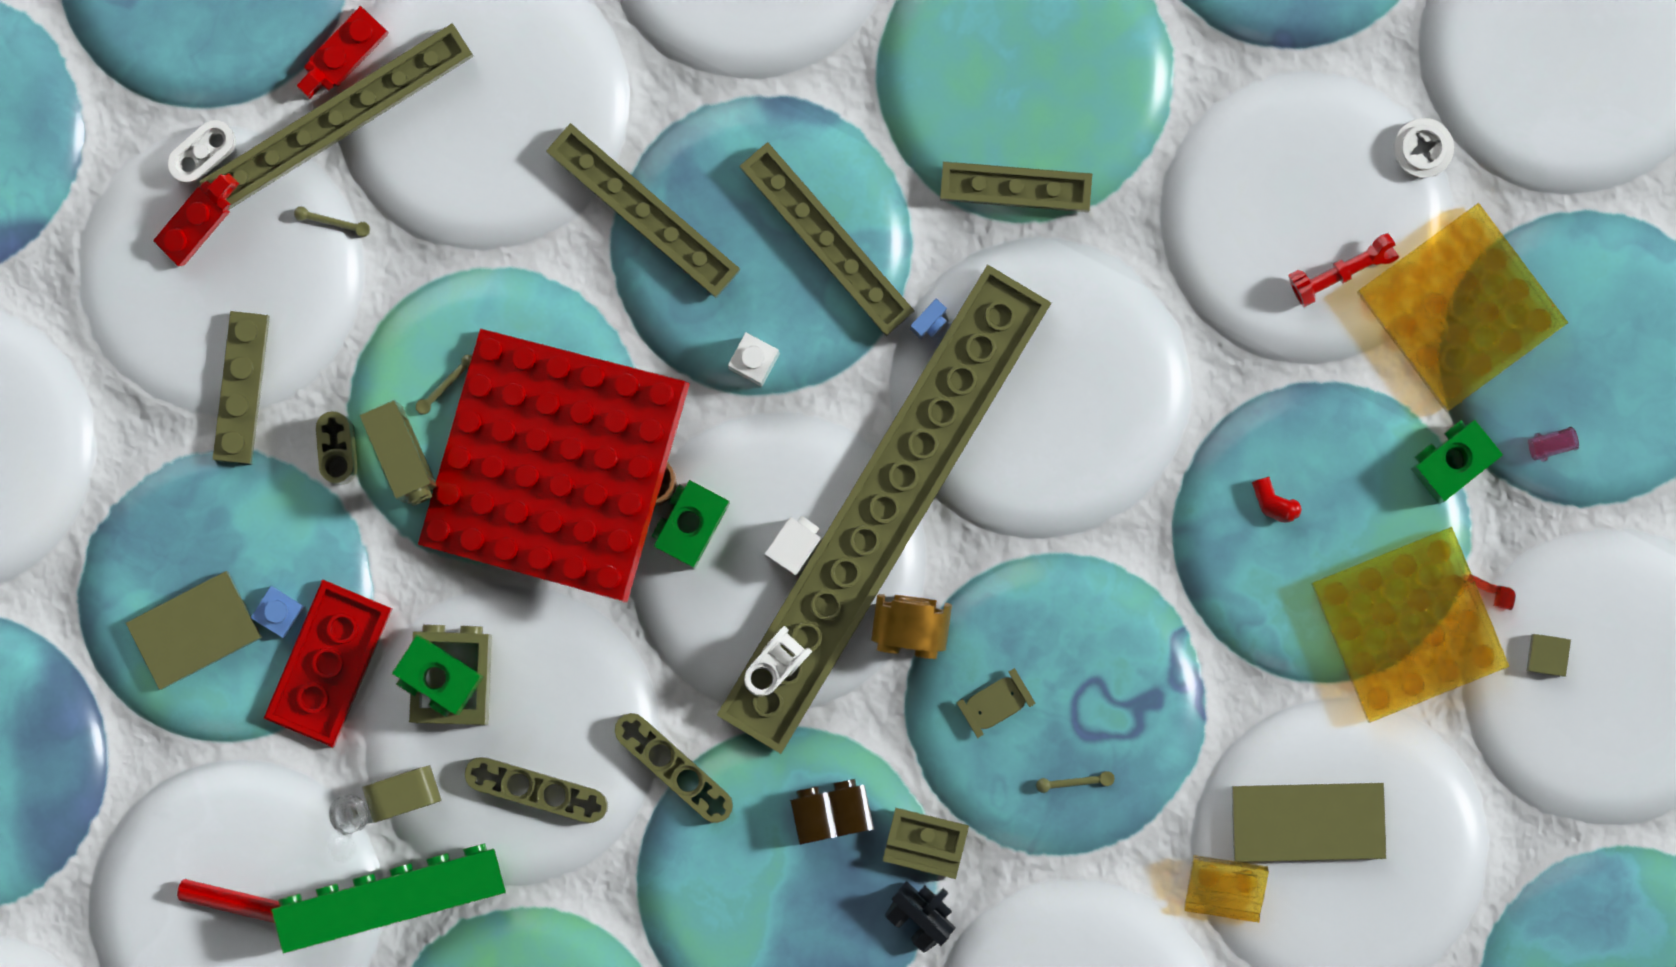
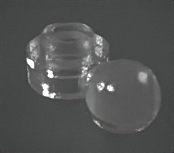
M352 794L335 799L329 809L330 822L338 832L329 839L327 852L332 860L339 863L348 862L356 855L357 843L352 834L362 830L368 822V809L365 802L359 796Z

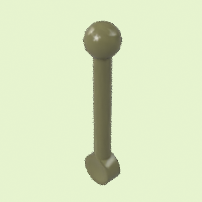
M303 206L297 207L294 211V217L299 221L309 219L356 231L360 237L368 236L371 231L370 226L366 222L355 224L308 212Z
M464 355L461 359V364L426 400L421 399L416 403V410L420 414H428L431 411V404L466 369H469L472 355Z
M1104 771L1100 776L1055 781L1041 778L1037 781L1036 788L1039 792L1046 793L1051 788L1097 783L1111 786L1114 783L1115 777L1111 772Z

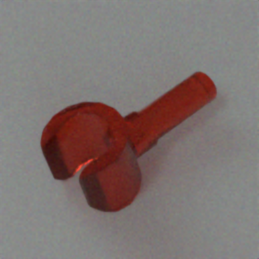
M1471 573L1469 574L1466 582L1488 593L1495 594L1494 607L1507 610L1513 609L1516 598L1513 589L1491 584Z

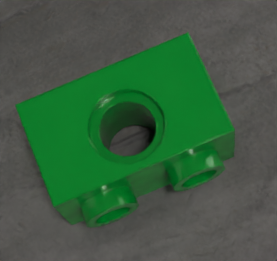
M1460 420L1444 433L1447 438L1444 443L1437 448L1431 443L1415 456L1418 463L1411 470L1438 504L1448 500L1503 456L1476 420L1466 425ZM1449 449H1456L1462 454L1463 464L1459 469H1453L1446 463V453Z
M689 480L686 487L681 484L678 485L669 504L674 506L668 520L661 517L651 537L657 540L654 544L656 549L695 569L730 505V501ZM687 512L696 514L700 521L699 527L692 533H684L678 526L679 518Z
M420 635L415 636L392 672L393 675L399 678L396 683L398 687L413 696H416L418 691L431 699L428 706L445 717L450 712L460 715L484 676ZM434 667L441 668L446 675V681L439 689H432L426 681L427 673Z

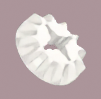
M1419 118L1405 124L1398 132L1393 145L1396 162L1405 170V173L1419 178L1436 176L1444 171L1450 164L1454 154V142L1448 129L1440 122L1429 118ZM1418 137L1424 143L1436 141L1438 143L1429 151V161L1427 158L1425 159L1423 154L1410 155L1414 151L1413 149L1418 146Z

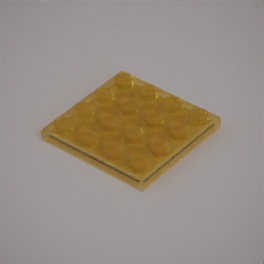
M1479 203L1357 291V294L1445 412L1451 410L1568 324L1563 314Z
M1453 527L1311 583L1368 723L1510 667Z

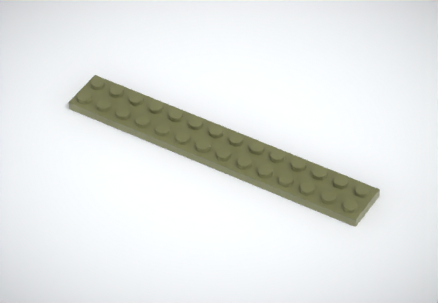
M987 264L718 711L717 716L782 754L1052 302ZM786 626L789 629L788 634L804 649L809 647L812 653L791 676H787L774 692L764 697L755 696L746 688L744 681L746 671L762 653V650L771 639ZM780 645L790 656L794 657L790 651L783 645ZM757 669L751 675V683L757 689H767L772 684V675L766 669Z

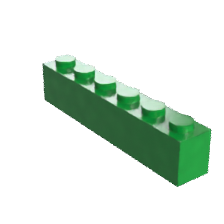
M484 843L463 849L465 856L450 860L447 853L426 859L428 866L413 870L410 863L389 869L391 877L376 880L375 873L352 879L354 887L339 890L337 883L315 889L317 897L303 901L301 894L278 899L280 907L271 910L283 954L504 894L506 890L495 849L487 850Z

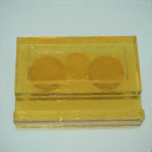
M1193 855L1184 911L1259 923L1269 873L1268 866Z

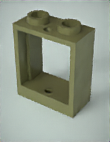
M393 400L359 415L395 498L403 503H411L412 506L433 497L431 491L437 487L436 481L403 406Z
M423 624L422 632L413 631V639L416 635H420L430 642L479 644L478 673L484 676V678L477 687L476 709H463L460 715L450 712L445 717L432 708H422V693L418 691L416 696L410 694L409 722L488 725L492 635L483 634L482 626H460V633H445V625Z

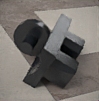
M906 881L892 897L891 900L893 902L885 914V917L896 927L900 928L909 918L920 926L911 937V940L923 953L937 944L942 946L956 928L946 919L952 910L942 902L949 893L944 887L935 895L926 885L918 892Z

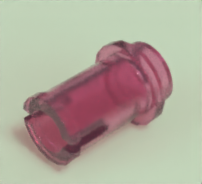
M1570 426L1545 435H1541L1539 432L1535 433L1534 438L1528 440V446L1534 461L1541 460L1546 462L1550 456L1578 450L1579 440L1575 429Z

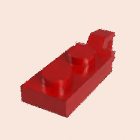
M360 6L309 58L310 61L304 66L308 73L296 86L309 99L323 86L328 91L335 85L338 87L389 34L388 31Z
M230 173L227 175L220 174L212 183L205 181L196 188L154 238V243L178 267L187 264L230 213L228 208L231 204L226 199L237 188L239 183Z

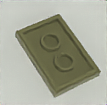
M228 571L126 622L159 690L167 688L262 638Z

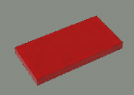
M322 579L263 719L330 747H335L393 608Z

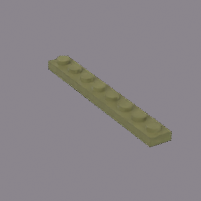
M451 23L200 180L199 183L200 185L205 181L212 183L220 174L227 175L230 173L239 183L237 188L226 199L231 204L228 208L230 210L474 56L454 24Z

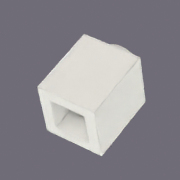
M745 333L728 364V368L762 387L780 353L775 347Z
M800 516L798 521L790 517L766 551L765 556L794 576H797L822 540L816 534L820 528L803 516Z

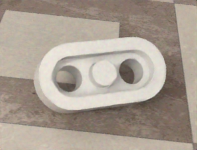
M218 120L204 123L169 155L168 169L171 175L184 184H193L200 181L234 150L236 138L233 130L227 124ZM215 135L223 136V143L219 147H212L211 139ZM188 159L194 160V169L190 172H185L183 170V163Z

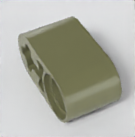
M331 411L324 413L316 423L319 471L327 481L336 485H345L355 478L358 469L354 426L349 418L339 412ZM335 420L339 425L344 426V431L337 433V441L340 446H346V451L341 449L327 451L328 446L335 447L334 437L326 433L327 428L333 427V421ZM337 457H344L348 464L346 473L340 477H333L329 471L331 461Z
M431 765L362 787L373 823L442 801Z

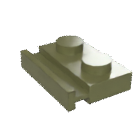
M895 807L882 861L956 879L969 825Z

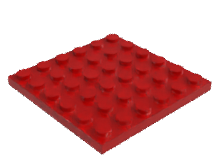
M480 328L436 479L437 487L434 488L432 493L433 497L429 503L418 545L627 603L690 383Z

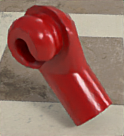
M1270 477L1252 482L1260 509L1265 516L1282 523H1288L1301 515L1302 508L1297 500H1287L1275 494Z

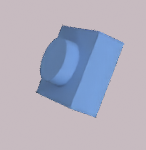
M936 298L910 325V330L920 339L926 333L933 337L947 322L942 317L946 313L947 308Z
M270 586L251 618L280 637L285 638L304 605L275 587Z

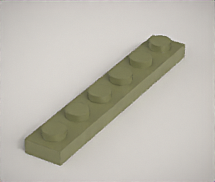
M571 123L546 150L547 154L715 298L721 294L741 271L737 265Z
M768 142L739 166L885 336H888L915 312Z

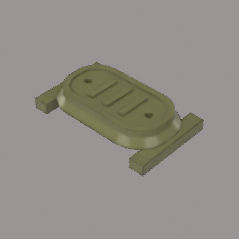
M1015 668L1008 672L1011 678L1006 677L996 681L973 695L967 704L963 699L957 702L977 738L984 735L981 729L991 728L1023 708L1025 702L1029 707L1036 704Z

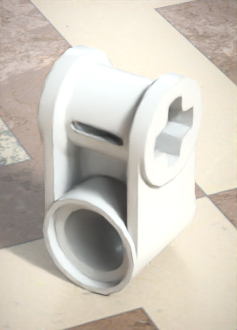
M786 626L771 639L762 650V653L746 671L744 680L746 688L755 696L764 697L774 692L787 676H791L812 653L809 647L804 649L788 634L789 629ZM780 645H783L794 657L790 656ZM766 669L771 673L773 681L770 687L761 690L753 686L751 675L755 670Z

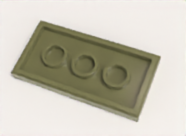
M1384 783L1232 786L1234 862L1386 859Z

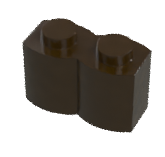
M851 779L833 783L835 791L820 794L818 787L796 791L797 799L790 800L799 845L874 829L865 784L857 786L856 780Z

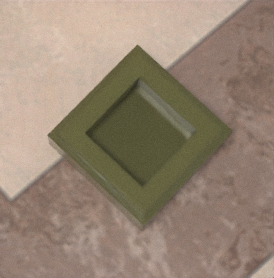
M1531 634L1526 671L1566 677L1571 639Z

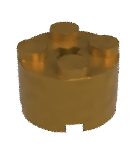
M878 594L871 641L878 643L877 651L899 654L901 648L915 650L914 656L937 659L938 651H946L952 605L945 602L943 610L936 608L937 600L905 595H894V600L887 602L885 601V594Z

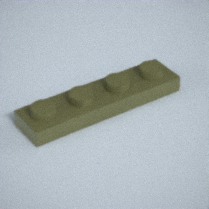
M943 161L940 201L1089 213L1092 173Z
M230 311L212 460L252 465L270 318L268 315Z

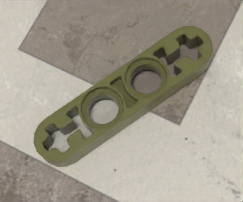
M629 713L618 719L615 724V735L618 741L697 813L713 823L722 822L730 816L733 809L730 795L644 717L639 714ZM637 720L641 724L638 730L645 738L648 737L650 731L656 736L655 739L645 746L642 754L636 750V747L642 744L634 737L628 740L623 737L626 731L622 726L624 722L634 723ZM658 744L667 746L671 753L670 761L661 767L652 764L649 758L651 748ZM686 769L696 772L699 778L697 788L690 792L680 789L677 783L679 773ZM706 782L712 786V789L706 793L714 799L722 796L726 800L722 805L726 810L723 815L717 812L712 816L708 814L709 804L703 798L700 799L699 804L692 800V797L702 791Z
M486 757L473 759L465 769V779L471 788L510 801L586 823H594L601 820L608 811L607 798L602 792L580 784ZM482 763L488 765V772L500 775V767L507 769L501 780V792L494 790L497 784L496 781L484 780L482 785L477 784V777L472 775L473 769L480 768ZM522 774L528 779L529 789L524 795L516 796L509 791L508 781L512 775ZM557 784L564 789L565 800L561 805L551 806L545 801L544 791L549 785ZM572 788L579 790L576 796L578 799L588 800L590 795L596 796V803L601 805L600 812L595 811L591 817L585 815L586 809L577 805H573V813L566 811L572 800Z

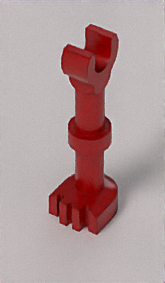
M1389 233L1382 234L1374 240L1365 252L1346 262L1341 259L1333 263L1334 268L1312 279H1309L1306 273L1301 270L1294 271L1288 277L1296 298L1301 306L1305 308L1314 303L1315 294L1339 281L1344 284L1352 279L1351 275L1373 264H1391L1399 258L1398 253L1393 248L1396 244Z

